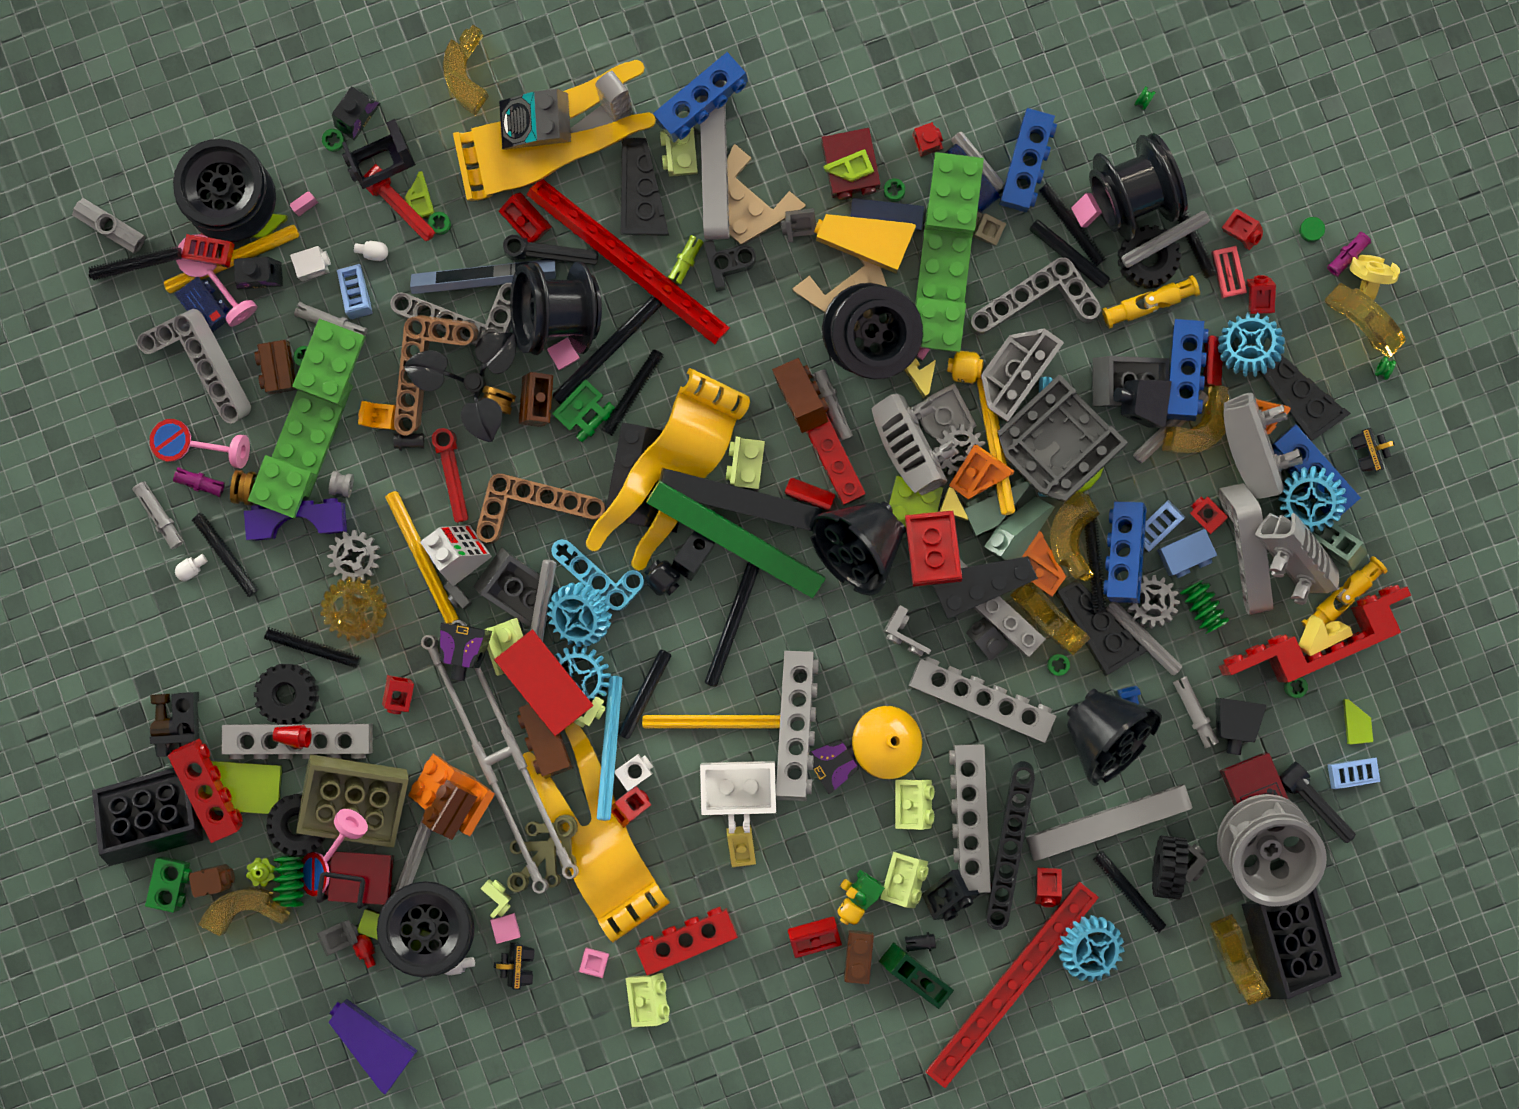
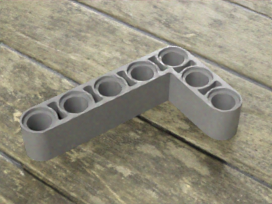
M613 71L607 72L595 83L601 106L571 127V133L603 126L634 114L629 92Z
M1058 258L978 310L971 317L969 328L976 335H984L1056 287L1077 318L1084 323L1093 321L1099 315L1100 304L1073 263L1067 258ZM1057 265L1065 266L1067 275H1058L1055 267ZM1037 278L1045 279L1047 288H1038L1035 280ZM1077 285L1081 290L1080 295H1072L1069 292V286ZM1017 291L1025 292L1027 301H1017L1015 293ZM998 304L1004 305L1007 308V314L998 315L995 311V306ZM1083 305L1092 306L1094 314L1092 316L1085 315L1082 311ZM978 317L984 318L987 322V327L984 329L978 328L975 325V319Z
M505 283L500 287L486 324L402 292L395 294L390 302L392 310L407 320L411 317L419 316L421 310L429 308L431 309L430 317H452L453 320L473 323L478 329L477 339L470 343L474 346L484 335L490 333H509L512 327L510 301L504 298L505 293L511 290L512 283ZM403 299L408 300L409 305L407 309L403 311L398 310L397 305L399 301ZM505 312L508 315L506 322L497 323V314ZM438 324L436 331L446 334V328H443L442 324ZM462 327L460 335L463 339L468 340L470 337H466L464 334L466 327Z
M190 309L138 336V348L145 354H152L180 340L217 411L225 422L235 423L250 413V402L200 311Z
M1244 483L1219 488L1221 505L1234 523L1243 601L1248 615L1271 611L1273 610V598L1267 549L1255 535L1259 525L1263 522L1261 507Z

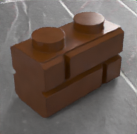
M279 340L258 344V351H255L254 355L257 366L261 365L262 375L258 376L261 390L265 389L267 394L297 390L292 387L296 377L290 342Z
M529 372L522 376L519 424L543 427L550 423L551 413L549 410H551L554 375Z
M447 779L444 785L438 788L432 805L425 810L422 823L430 830L453 840L476 801L477 796L467 788Z
M227 864L190 873L189 880L192 895L196 898L219 893L231 888L232 883L235 882L233 869H229Z
M848 930L846 968L844 972L845 982L869 984L874 939L873 932Z

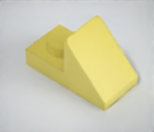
M915 358L904 371L922 397L925 398L930 392L936 360L919 370L918 366H920V363Z
M949 487L939 512L954 510V517L968 521V517L955 490Z
M1311 615L1300 639L1299 646L1302 652L1312 656L1353 636L1350 626L1340 621H1333L1325 625L1322 619Z
M751 825L750 833H744L743 826L736 827L735 833H729V828H726L732 867L756 864Z

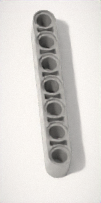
M724 80L715 83L716 87H723L725 85ZM700 96V103L705 102L708 97ZM725 103L721 108H715L710 112L709 117L700 124L703 229L705 240L729 239Z
M1183 784L1031 834L1025 838L1033 861H1037L1185 812L1193 807L1186 786Z

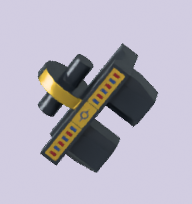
M1371 428L1364 429L1362 433L1352 437L1351 442L1354 450L1367 447L1370 454L1368 457L1358 459L1361 471L1375 470L1376 472L1385 469L1379 450L1382 451L1384 459L1391 457L1388 447L1395 445L1394 440L1386 442L1384 434L1378 435L1379 445L1377 446Z
M510 942L509 953H501V962H494V968L500 969V978H507L508 974L507 986L512 987L513 990H520L521 986L533 984V971L522 970V961L533 962L534 948L523 946L518 942Z

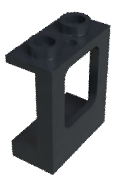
M395 119L386 123L390 135L351 152L347 143H342L345 149V153L342 156L347 166H351L348 169L349 174L354 182L359 181L362 189L416 165L404 135ZM389 151L393 165L369 177H363L359 164L379 153Z

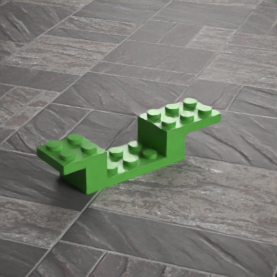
M935 152L915 301L923 323L921 348L958 353L961 350L966 303H964L972 236L976 227L984 158Z
M318 319L292 386L298 391L272 457L265 455L248 501L295 518L303 497L310 498L353 387L349 383V379L366 337L364 335Z

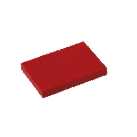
M954 510L905 515L913 587L962 582Z

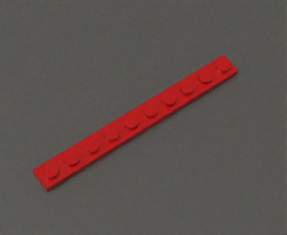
M544 179L538 181L529 189L527 196L559 220L575 235L598 251L714 345L728 332L729 326Z
M1078 881L925 1071L942 1087H947L1059 948L1058 946L1063 943L1060 936L1068 935L1066 928L1072 929L1074 927L1073 921L1079 923L1081 917H1084L1099 897Z

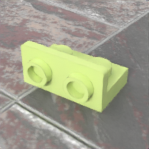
M694 126L684 139H678L675 142L664 131L660 132L661 146H666L667 155H662L663 170H668L669 177L698 174Z
M736 437L735 442H730L729 456H733L732 466L727 465L726 480H730V485L759 490L765 441Z
M517 618L485 629L492 631L487 650L497 676L505 673L494 659L523 637Z
M895 780V829L924 830L932 828L935 817L932 810V799L935 793L932 780Z
M893 852L884 884L885 889L880 899L906 908H915L922 897L921 886L928 875V861Z
M663 973L626 978L632 1027L658 1026L668 1022L670 1010L666 1001L665 992L667 987Z

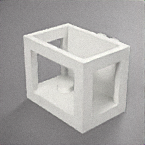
M775 761L701 763L702 815L728 814L729 833H735L736 822L734 821V814H744L743 830L744 833H750V814L776 813Z

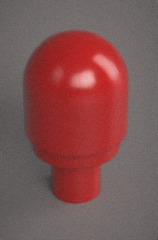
M360 934L357 936L358 943L352 946L359 960H364L368 969L376 965L372 955L375 953V947L370 937Z

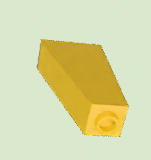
M826 214L824 220H818L814 233L817 234L816 241L897 274L916 225L904 222Z

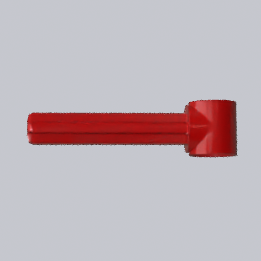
M375 164L363 177H369L382 171V169ZM390 178L366 188L373 196L380 195L424 241L427 242L433 238L435 231L390 186Z
M440 428L433 433L432 443L435 446L436 454L440 453L454 521L457 523L468 520V514L454 450H457V437L452 430ZM444 432L450 436V442L447 446H441L438 441L439 436Z

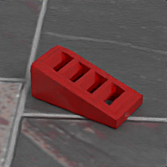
M186 234L181 258L230 268L234 244L230 241ZM192 241L196 242L194 255L189 254ZM201 243H204L203 255L199 256ZM210 245H214L212 256L208 257ZM219 247H223L220 259H218V249Z

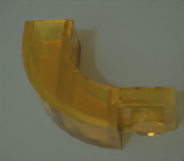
M472 24L470 29H465L461 34L460 44L452 39L450 40L444 54L443 71L446 83L454 98L463 108L476 116L489 95L485 89L471 81L466 72L467 61L483 37L481 29Z
M1340 282L1325 298V302L1329 307L1354 322L1367 336L1371 346L1390 358L1406 341L1401 329L1387 312L1359 289L1355 288L1353 290Z
M1209 386V400L1206 402L1204 415L1201 421L1193 428L1166 427L1162 451L1195 453L1206 450L1216 444L1226 433L1224 403L1229 401V387Z
M1080 491L1065 502L1057 512L1051 528L1050 542L1056 563L1067 567L1075 579L1088 581L1094 574L1080 553L1079 537L1083 528L1099 516L1100 512L1090 496Z
M1033 582L1018 587L1010 595L1021 609L1061 648L1066 649L1070 654L1074 655L1090 639Z
M249 887L232 891L218 898L206 910L198 925L221 936L226 933L233 918L243 910L257 911L280 924L287 922L291 913L286 911L287 907L279 906L280 903L270 902L274 894L273 892L262 888Z
M1233 914L1210 923L1224 964L1239 994H1242L1248 1006L1270 997V990L1250 956L1243 932Z

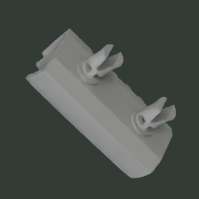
M1246 393L1224 403V424L1229 447L1243 481L1256 499L1279 495L1284 490L1282 470L1303 464L1302 457H1298L1300 456L1299 449L1279 456L1274 454L1266 431V425L1288 419L1286 413H1281L1284 412L1283 404L1266 411H1261L1258 408L1254 394Z
M892 394L871 408L874 421L883 445L903 480L914 493L919 492L921 495H924L947 483L940 463L959 452L955 448L949 450L955 445L952 440H949V442L935 450L930 448L918 424L920 419L937 411L934 406L928 407L933 403L930 397L911 408L904 396Z
M1269 513L1259 525L1255 535L1274 557L1269 571H1272L1271 575L1283 577L1286 572L1295 583L1296 587L1291 599H1295L1294 602L1304 605L1307 602L1309 593H1330L1337 590L1339 586L1338 568L1302 520L1295 513L1291 515L1292 521L1283 515L1278 517Z

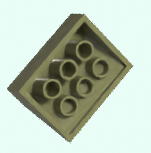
M310 754L296 833L337 839L340 833L334 825V818L340 810L351 809L366 820L368 828L363 837L359 839L345 837V841L394 848L409 780L407 769Z

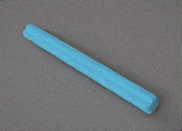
M611 676L608 682L610 687H608L597 808V819L601 821H609L611 818L623 680L620 676Z

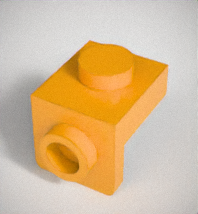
M362 401L358 413V424L376 429L396 430L394 428L396 405Z

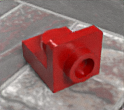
M1235 209L1222 226L1223 232L1242 242L1248 250L1257 245L1263 236L1260 222L1238 209Z
M1257 275L1254 279H1247V285L1250 288V314H1257V312L1258 314L1275 313L1276 284L1273 280L1265 275Z
M1037 868L1035 904H1041L1043 907L1059 905L1062 898V869Z

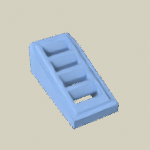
M357 264L338 269L337 274L346 315L349 319L371 315L373 312L361 265ZM357 275V278L345 281L346 277ZM359 285L357 288L347 289V287ZM361 294V297L350 300V297Z
M1169 500L1146 521L1145 530L1154 539L1151 543L1145 537L1144 547L1148 552L1185 518ZM1167 509L1176 519L1172 521L1163 511ZM1158 516L1168 525L1166 529L1156 519ZM1151 523L1161 532L1159 536L1149 527Z
M1376 757L1327 764L1331 789L1380 782ZM1366 764L1371 765L1372 778H1368ZM1361 765L1363 779H1359L1357 766ZM1348 767H1352L1354 778L1352 781L1349 778ZM1343 768L1345 782H1341L1339 769Z

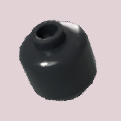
M658 559L644 572L647 575L645 583L658 596L665 593L670 596L680 586L677 583L681 577L680 573L667 560L660 562Z

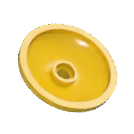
M893 706L877 707L865 713L857 722L852 737L853 752L860 766L870 775L880 779L899 778L909 773L921 756V731L916 721L904 710ZM892 737L896 739L895 746L891 744Z

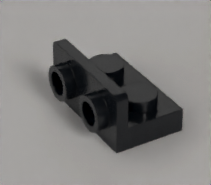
M959 869L951 870L926 890L922 897L933 920L944 919L949 921L958 916V911L971 906L974 903L973 900L980 894L978 890H968Z

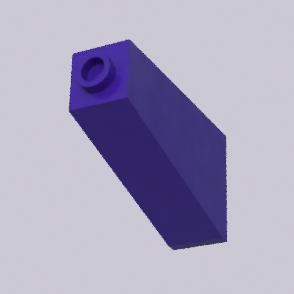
M348 999L342 1004L337 1002L329 1013L332 1015V1018L328 1023L379 1090L386 1094L418 1050Z

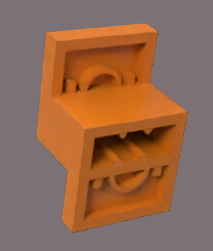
M432 754L425 763L419 778L412 785L408 796L426 810L434 802L438 788L444 785L447 779L467 788L477 796V799L459 830L471 836L495 793L473 776L451 766L441 757Z

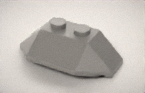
M1045 328L1009 335L981 374L988 409L1008 422L1064 342Z

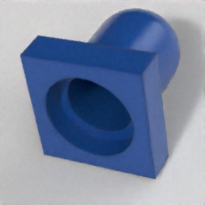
M1136 685L1117 690L1118 695L1122 699L1139 704L1137 695H1141V692Z

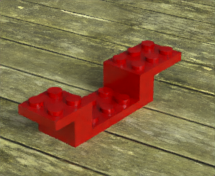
M1397 584L1378 590V596L1376 594L1367 595L1356 600L1357 605L1351 607V610L1361 629V633H1353V636L1346 638V642H1338L1326 648L1324 652L1320 651L1312 656L1303 655L1295 636L1287 637L1286 634H1280L1268 639L1269 644L1265 646L1264 644H1257L1246 649L1247 654L1243 656L1235 654L1223 659L1224 664L1218 667L1222 675H1234L1268 659L1278 682L1289 683L1401 633L1389 605L1411 596L1408 587H1399Z

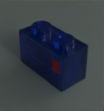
M197 276L178 290L175 296L187 311L190 309L200 311L213 333L227 322L226 316L230 308L223 299L218 300L213 293L216 290L207 279L203 281Z

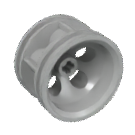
M1271 794L1249 797L1235 805L1220 824L1217 834L1219 855L1232 874L1239 889L1252 901L1266 906L1289 905L1306 897L1320 882L1327 861L1324 843L1315 829L1309 824L1303 812L1292 801ZM1295 836L1299 838L1298 843L1292 847H1287L1283 844L1287 837ZM1253 854L1257 856L1254 865L1244 867L1247 857ZM1276 858L1284 860L1282 867L1274 871L1270 870L1272 860Z

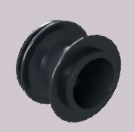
M1151 133L1148 136L1140 135L1136 141L1137 157L1113 166L1105 155L1096 153L1093 158V170L1089 173L1091 191L1102 211L1101 216L1113 232L1118 231L1127 240H1132L1135 236V218L1158 209L1165 219L1175 222L1178 216H1184L1188 210L1186 189L1178 165L1166 143L1155 133Z
M211 139L200 142L182 156L174 172L173 189L179 209L198 231L208 238L240 242L259 233L272 217L276 204V189L273 179L258 157L242 144L225 139ZM237 179L244 180L241 185H235ZM225 184L227 186L226 189L220 192L218 188ZM208 192L211 193L209 199H207ZM237 195H240V196H241L240 201L237 202V203H234V202H233L234 197L237 196ZM219 203H225V207L223 209L217 210V205Z
M576 261L569 270L567 280H546L542 268L536 262H530L528 265L522 264L517 267L511 285L510 314L512 330L519 350L522 353L539 355L544 350L548 337L568 336L572 347L579 354H584L589 350L592 341L596 339L600 330L602 302L597 280L590 273L585 263Z
M860 283L841 291L831 301L823 318L822 338L829 356L843 369L863 378L873 380L886 379L904 371L918 355L923 340V323L916 305L901 291L875 283ZM870 309L869 317L864 318V312ZM885 313L887 315V319L885 322L881 323L879 321V316ZM868 324H872L874 330H871L870 335L867 336L865 330L869 328ZM886 330H889L891 334L890 338L884 340L883 333ZM858 337L861 339L859 347L855 343V339ZM876 342L878 348L875 352H872L870 345Z
M415 882L402 887L386 901L378 917L377 939L385 958L396 969L416 977L438 976L455 968L466 957L474 938V919L465 900L454 890L436 882ZM416 908L422 912L419 919H414L411 915L412 911ZM433 908H437L440 911V915L436 919L430 917V911ZM424 922H428L430 924L429 929L432 931L430 935L423 937L420 935L422 930L419 929V926ZM406 924L412 926V932L409 935L403 933V927ZM441 924L448 925V933L440 934L439 926ZM414 940L421 942V948L418 951L413 950L411 947V943ZM432 940H437L440 944L439 948L435 951L429 947V943Z

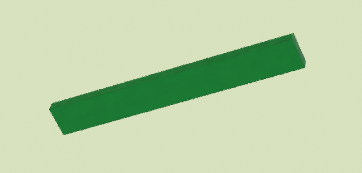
M658 481L647 499L649 505L812 599L826 579L825 576L661 481Z

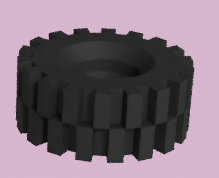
M1144 225L1140 229L1139 227L1136 228L1135 236L1132 240L1124 239L1120 245L1121 248L1118 250L1117 256H1119V260L1117 262L1118 266H1121V274L1127 276L1126 280L1129 283L1132 281L1135 283L1134 286H1144V289H1150L1153 286L1156 288L1166 283L1176 273L1180 265L1179 260L1181 259L1179 243L1173 242L1157 251L1158 261L1153 266H1145L1140 261L1127 268L1121 259L1126 253L1166 232V228L1161 230L1157 225L1153 227Z
M278 664L266 669L267 672L262 673L259 676L261 678L260 681L255 684L257 690L254 692V698L256 697L257 699L255 703L256 708L261 710L259 713L262 716H266L268 721L279 725L295 724L308 718L310 712L315 710L316 706L314 705L319 699V696H317L319 689L314 683L316 681L314 676H310V672L307 669L293 664ZM282 685L293 687L295 698L291 703L284 704L278 700L277 690Z
M301 794L283 797L274 804L267 816L266 831L269 840L276 849L291 856H302L313 852L325 840V837L305 834L295 835L289 831L287 826L289 819L299 815Z
M1159 836L1152 868V893L1154 897L1180 900L1182 897L1188 872L1189 850L1187 849V839Z

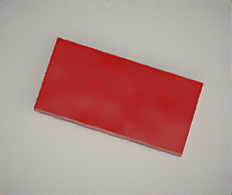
M533 629L494 659L554 736H557L594 706Z

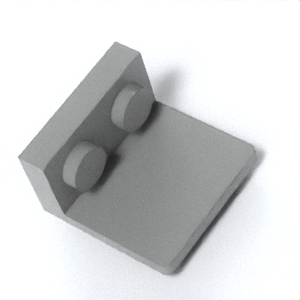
M898 605L883 631L888 634L886 639L897 645H900L901 642L909 645L907 650L918 656H922L923 653L929 655L931 652L929 648L897 632L898 628L904 629L910 616L906 615L908 609Z

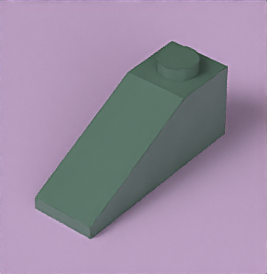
M1035 496L1001 523L984 547L1001 561L1021 558L1055 507Z
M1302 507L1300 512L1307 515L1306 508ZM1316 513V517L1322 516L1320 513ZM1324 523L1325 528L1323 531H1320L1317 525H1315V530L1311 533L1327 554L1351 571H1354L1368 553L1364 543L1335 523L1332 527H1328Z

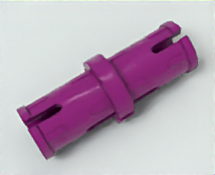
M1359 232L1348 246H1343L1340 249L1341 253L1327 265L1329 272L1339 277L1352 262L1353 257L1358 260V255L1371 244V239L1365 233Z
M179 467L173 477V482L194 488L193 490L197 492L201 490L221 497L225 487V482L205 477V474L200 472L196 474Z

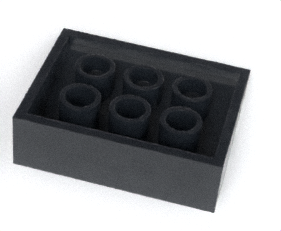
M622 422L606 510L618 496L636 461L660 436L662 430ZM658 481L654 484L642 504L623 523L650 528L659 510L649 505L647 499ZM679 521L671 532L677 533Z
M174 768L92 790L99 856L108 866L204 840L202 824Z
M1316 887L1306 897L1289 905L1266 906L1254 901L1242 904L1268 999H1290L1342 977Z

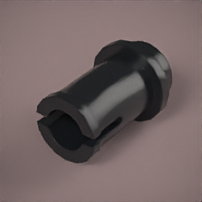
M424 433L394 434V449H399V451H402V448L424 449Z
M927 932V935L905 936L906 944L916 943L906 945L907 952L929 949V952H931V949L936 948L935 935L929 934V932Z

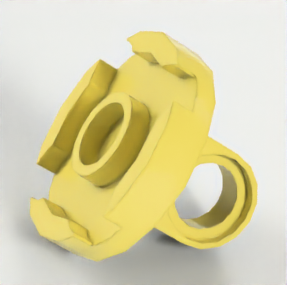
M1359 255L1358 260L1353 257L1350 271L1362 279L1359 289L1360 299L1374 301L1380 284H1393L1397 282L1400 268L1392 263L1391 267L1384 264L1385 259L1381 257Z

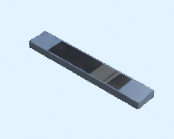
M545 259L411 274L410 289L411 294L512 283L517 267L522 264L528 265L530 262L539 264L546 280L555 279L556 263L555 260Z

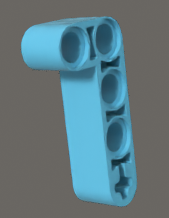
M557 540L552 546L551 551L554 558L585 586L591 584L592 591L596 590L593 587V581L596 577L600 576L605 579L606 585L602 590H599L598 595L600 597L606 596L604 603L611 605L610 608L620 611L626 608L645 585L643 575L634 570L625 573L615 583L567 540ZM560 545L563 547L568 545L567 552L572 556L575 553L578 554V556L571 560L569 566L566 563L570 559L565 555L560 557L558 555L560 553L558 549ZM581 560L586 561L588 565L587 571L583 574H578L575 571L576 563ZM631 575H637L640 578V584L637 588H629L627 585V579ZM615 593H621L624 597L623 604L618 607L613 606L611 603V597Z

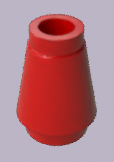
M305 725L274 728L273 741L298 749L308 748L311 743L312 732Z

